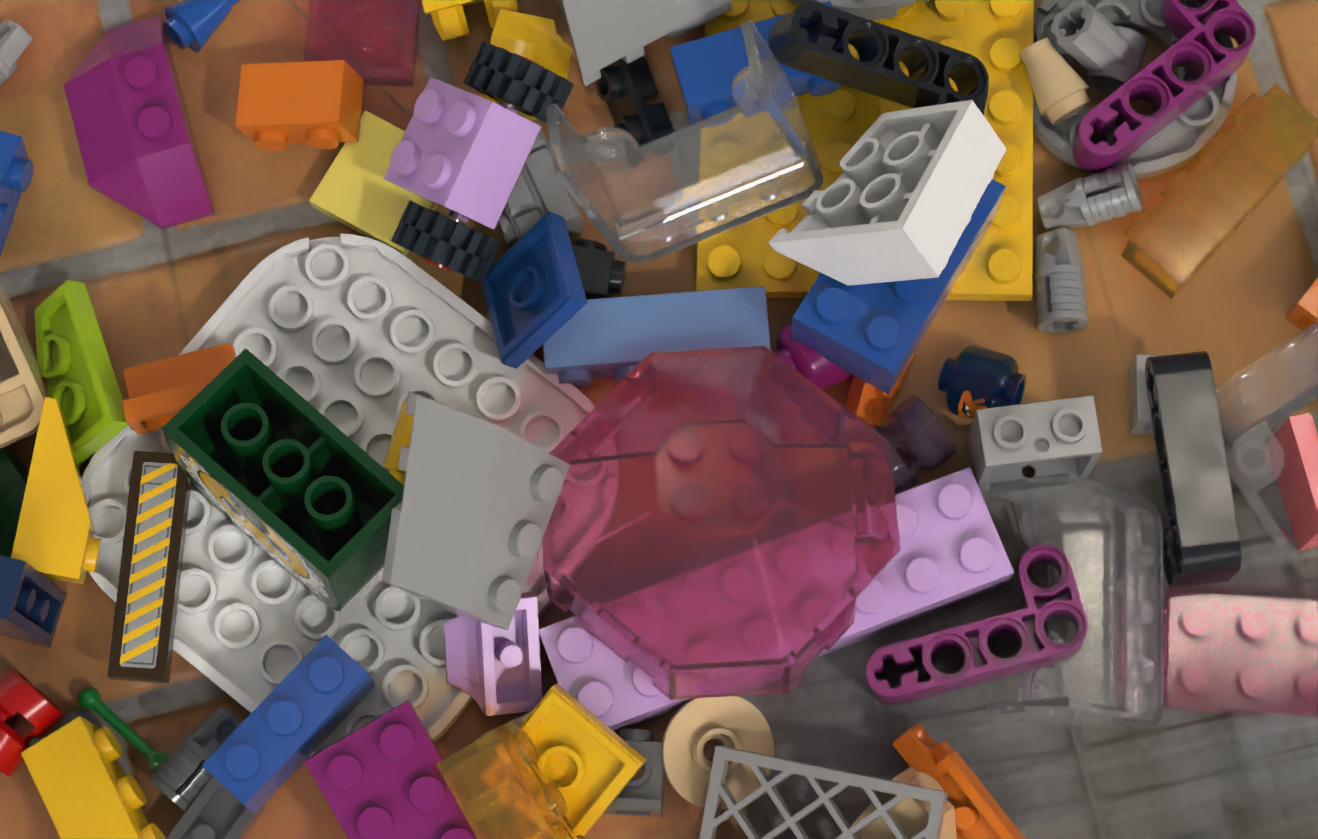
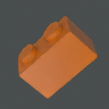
M345 60L241 64L235 127L254 142L256 147L268 151L285 150L287 144H307L318 149H334L338 147L339 142H358L364 79Z

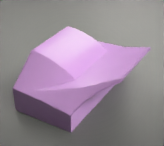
M533 592L521 594L520 602L515 610L508 631L462 616H457L443 623L446 679L448 684L461 689L474 698L485 716L533 711L542 699L537 596Z

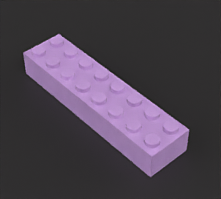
M968 467L539 629V634L558 684L612 731L618 734L621 729H631L678 711L685 703L698 696L731 691L1007 586L1014 571L973 472Z

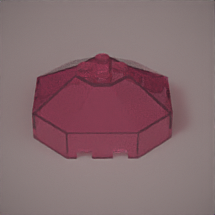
M766 346L651 352L550 452L553 456L570 464L542 539L543 570L548 598L563 611L571 610L589 625L591 634L627 663L631 660L652 678L653 686L670 700L789 693L805 676V669L824 649L828 651L852 626L855 619L857 597L900 551L890 442Z

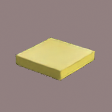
M365 110L360 119L359 141L345 142L309 202L311 207L362 235L380 241L407 256L410 250L391 240L409 200L432 211L435 210L438 204L384 179L390 166L391 155L395 147L401 142L405 131Z

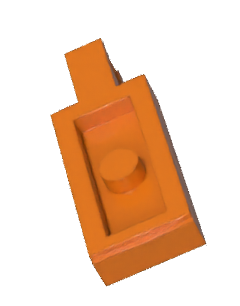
M919 723L909 728L892 743L909 767L912 766L918 772L930 775L941 785L944 791H948L947 800L955 808L957 839H1026L956 750L953 751V748L945 740L938 744Z

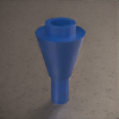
M183 0L165 7L167 20L163 23L164 29L179 48L185 49L188 46L193 51L199 52L231 12L232 6L240 0Z

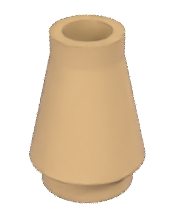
M1048 37L1033 43L1019 53L1025 65L1040 115L1047 114L1052 125L1070 118L1091 103L1086 93L1089 86L1057 52Z

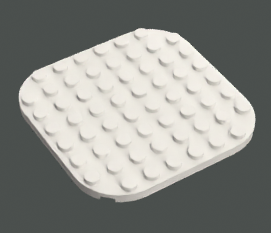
M340 233V237H325L309 240V237L281 247L262 260L245 277L179 354L230 343L234 347L237 357L246 348L381 466H383L402 403L407 402L409 392L419 394L497 424L570 464L562 491L558 496L540 549L537 552L522 592H533L537 596L538 619L597 548L612 523L620 494V465L612 433L595 405L571 383L559 384L558 373L546 374L544 363L533 354L517 369L501 364L491 322L406 256L380 241L364 236ZM128 425L93 455L82 477V483L95 526L94 537L102 539V549L96 573H89L98 586L114 602L117 599L134 451L173 453L162 430L137 435ZM191 481L173 650L250 713L260 705L325 635L329 636L367 671L376 686L310 756L408 699L411 701L435 743L448 731L474 699L461 689L448 684L446 679L443 623L458 615L382 581L384 567L340 611L333 610L310 593L223 515Z

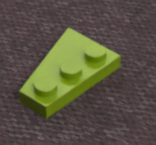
M67 279L34 310L36 350L40 375L43 378H47L48 397L57 399L62 408L79 468L129 424L126 422L122 404L123 398L86 285L83 282Z

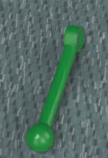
M94 687L82 689L78 694L80 706L84 709H93L148 759L149 768L156 773L164 760L166 761L170 755L164 751L154 750L100 701L101 697L97 689Z

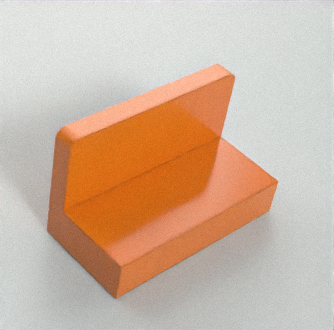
M225 343L126 368L123 376L128 399L122 400L126 422L137 435L161 430L167 422L236 358L234 347L230 343Z

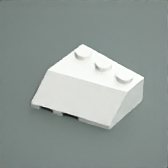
M973 100L882 113L839 162L844 171L841 176L824 191L814 190L801 205L807 212L805 217L791 233L787 229L781 228L770 240L769 244L774 251L848 286L938 278L946 267L953 249L965 227L970 222L987 185L993 179L994 172L1007 149Z

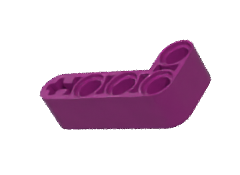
M1163 0L1160 9L1161 18L1166 27L1179 41L1082 118L1072 146L1073 158L1078 166L1091 173H1101L1106 169L1116 167L1239 69L1254 42L1256 28L1250 15L1236 0H1198L1201 4L1198 8L1186 7L1179 0ZM1217 34L1229 35L1235 39L1238 47H1222L1217 43L1214 36ZM1175 67L1188 68L1195 74L1197 80L1191 82L1182 81L1174 75L1172 69ZM1133 100L1147 101L1153 106L1155 113L1152 115L1138 114L1132 109L1130 102ZM1115 123L1117 128L1109 145L1104 141L1096 145L1090 141L1091 137L1096 141L1102 140L1112 131Z
M1046 544L1028 549L1021 557L1017 583L1023 609L894 643L876 650L869 657L865 668L867 685L872 696L880 703L889 706L901 705L1061 662L1075 656L1083 646L1088 625L1071 564L1066 554L1059 548ZM1046 563L1052 565L1058 571L1060 580L1052 587L1041 588L1030 581L1027 572L1036 564ZM1061 617L1068 619L1076 629V636L1067 643L1053 642L1045 634L1044 625L1053 618ZM1006 632L1017 638L1021 649L1015 656L1002 659L990 652L987 645L988 641L998 633ZM949 647L958 650L965 659L964 665L959 671L953 674H944L934 668L931 660L938 650ZM922 654L923 673L927 681L918 682L917 670L903 674L900 678L901 686L897 688H890L887 680L877 681V678L884 675L883 666L894 663L898 672L915 668L913 656Z

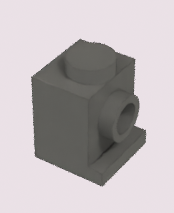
M621 729L619 730V737L646 759L644 763L645 772L640 779L628 782L604 814L662 817L664 769L661 757L662 742L653 741V731Z

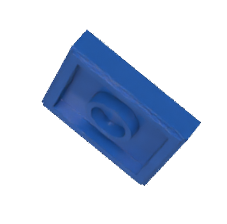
M550 211L489 269L483 283H481L501 364L515 369L587 304L565 219Z

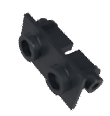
M642 56L628 64L621 58L600 69L601 78L595 81L596 89L600 98L606 101L615 123L616 140L619 146L626 151L632 168L637 167L651 149L654 150L656 156L672 152L676 148L673 140L676 139L677 134L672 126L664 103L645 106L643 101L656 98L659 94L646 57Z

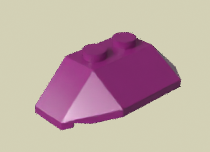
M158 15L107 30L64 84L89 185L92 189L147 219L148 222L162 230L215 215L161 16Z

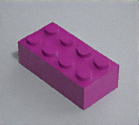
M409 699L304 761L348 839H490Z

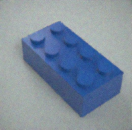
M994 179L987 185L971 216L970 222L962 232L946 267L938 278L848 286L820 273L793 316L790 339L807 345L829 362L889 394L999 210L1006 186Z

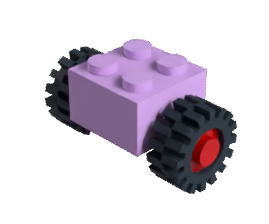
M486 42L481 43L463 83L499 102L495 103L430 77L424 91L415 102L413 116L401 142L395 147L391 155L390 166L384 177L385 180L447 208L446 214L452 216L451 219L409 200L391 241L421 255L420 258L448 271L454 270L483 283L501 242L461 224V222L467 223L469 219H472L491 229H495L542 127L518 115L517 110L540 121L556 125L574 85L564 77L545 69L543 66L523 56L510 53L501 47H496Z

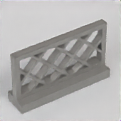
M718 745L715 746L699 839H715L717 827L732 816L735 817L748 839H774L788 828H791L797 839H809L798 821L823 804L843 832L835 839H859L855 833L880 816L883 817L897 839H908L890 812V809L907 797L931 802L927 827L910 839H940L948 791ZM729 761L748 764L762 784L760 788L738 803L725 785ZM763 768L782 772L770 780ZM792 774L805 776L819 796L818 799L795 815L775 787ZM819 779L839 784L827 792ZM850 785L863 788L877 808V810L852 827L832 799ZM877 791L897 796L884 803ZM767 792L785 819V822L760 838L742 809ZM723 799L729 809L719 816Z

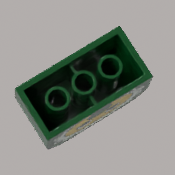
M246 348L161 428L179 466L200 492L243 533L328 607L335 611H340L384 567L392 508L402 502L404 485Z

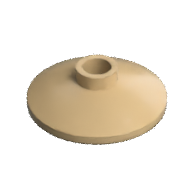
M708 693L693 698L673 715L664 732L661 757L666 777L674 790L682 798L698 807L705 808L713 760H708L703 752L707 741L716 739L721 746L774 756V740L765 717L753 704L736 695ZM728 762L725 785L738 803L760 788L762 784L748 764ZM763 768L769 777L771 769ZM722 799L720 810L729 809Z

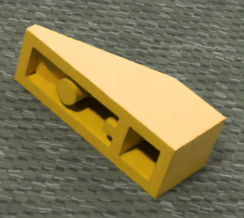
M45 397L11 558L27 562L46 578L84 585L86 571L94 573L97 571L102 549V539L94 537L95 526L62 408L57 399Z

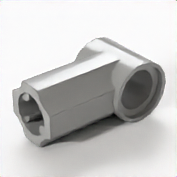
M1071 1L1066 9L1055 15L1050 30L1057 37V44L1088 70L1085 77L1086 84L1093 90L1108 96L1140 71L1148 47V41L1143 35L1129 28L1114 26L1087 1Z

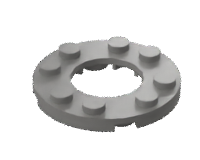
M1044 0L1034 14L1033 43L1048 37L1053 47L1070 66L1074 58L1057 44V37L1050 30L1055 15L1066 9L1071 1H1087L1114 26H1129L1149 32L1165 44L1168 49L1179 41L1166 27L1161 18L1160 9L1163 0ZM1179 0L1186 7L1198 8L1201 6L1198 0ZM1217 34L1214 36L1217 43L1222 47L1234 48L1229 35ZM1177 67L1178 79L1186 82L1197 80V77L1190 69ZM1237 70L1114 168L1130 162L1137 180H1143L1172 172L1196 158L1214 140L1225 122L1236 92ZM1033 93V133L1060 160L1087 174H1093L1078 166L1072 153L1073 142L1080 122L1090 110L1084 108L1070 118L1052 125L1047 114L1040 115ZM1115 123L1112 128V131L1102 140L1096 141L1091 137L1090 141L1095 145L1101 141H1104L1109 145L1113 133L1117 128Z

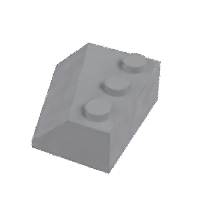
M557 0L584 86L600 79V69L622 58L628 64L644 56L643 47L665 35L678 38L732 9L731 0Z
M409 392L406 414L414 415L410 446H401L398 469L405 470L406 475L402 502L392 508L382 581L458 616L508 631L535 557L540 549L558 496L562 491L570 464L497 424L419 394Z

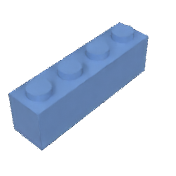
M765 286L588 299L587 304L543 344L546 374L558 373L559 384L571 383L576 388L587 387L592 384V379L614 378V382L618 384H637L647 381L648 375L670 373V378L674 380L697 379L704 375V371L726 369V374L731 376L756 374L760 371V367L770 366L771 349Z

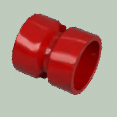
M12 666L0 677V771L9 777L24 762L21 752L31 747L30 742L33 739L42 740L47 737L66 717V714L48 696ZM19 712L17 721L12 725L7 718Z

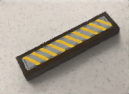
M134 451L107 676L112 680L169 683L191 490V480L181 469L173 453Z

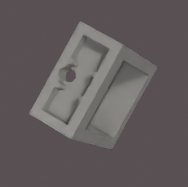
M1093 395L978 409L964 442L968 467L971 468L982 495L1085 483L1103 453ZM1024 467H1032L1035 475L1032 478L1024 477L1022 474Z

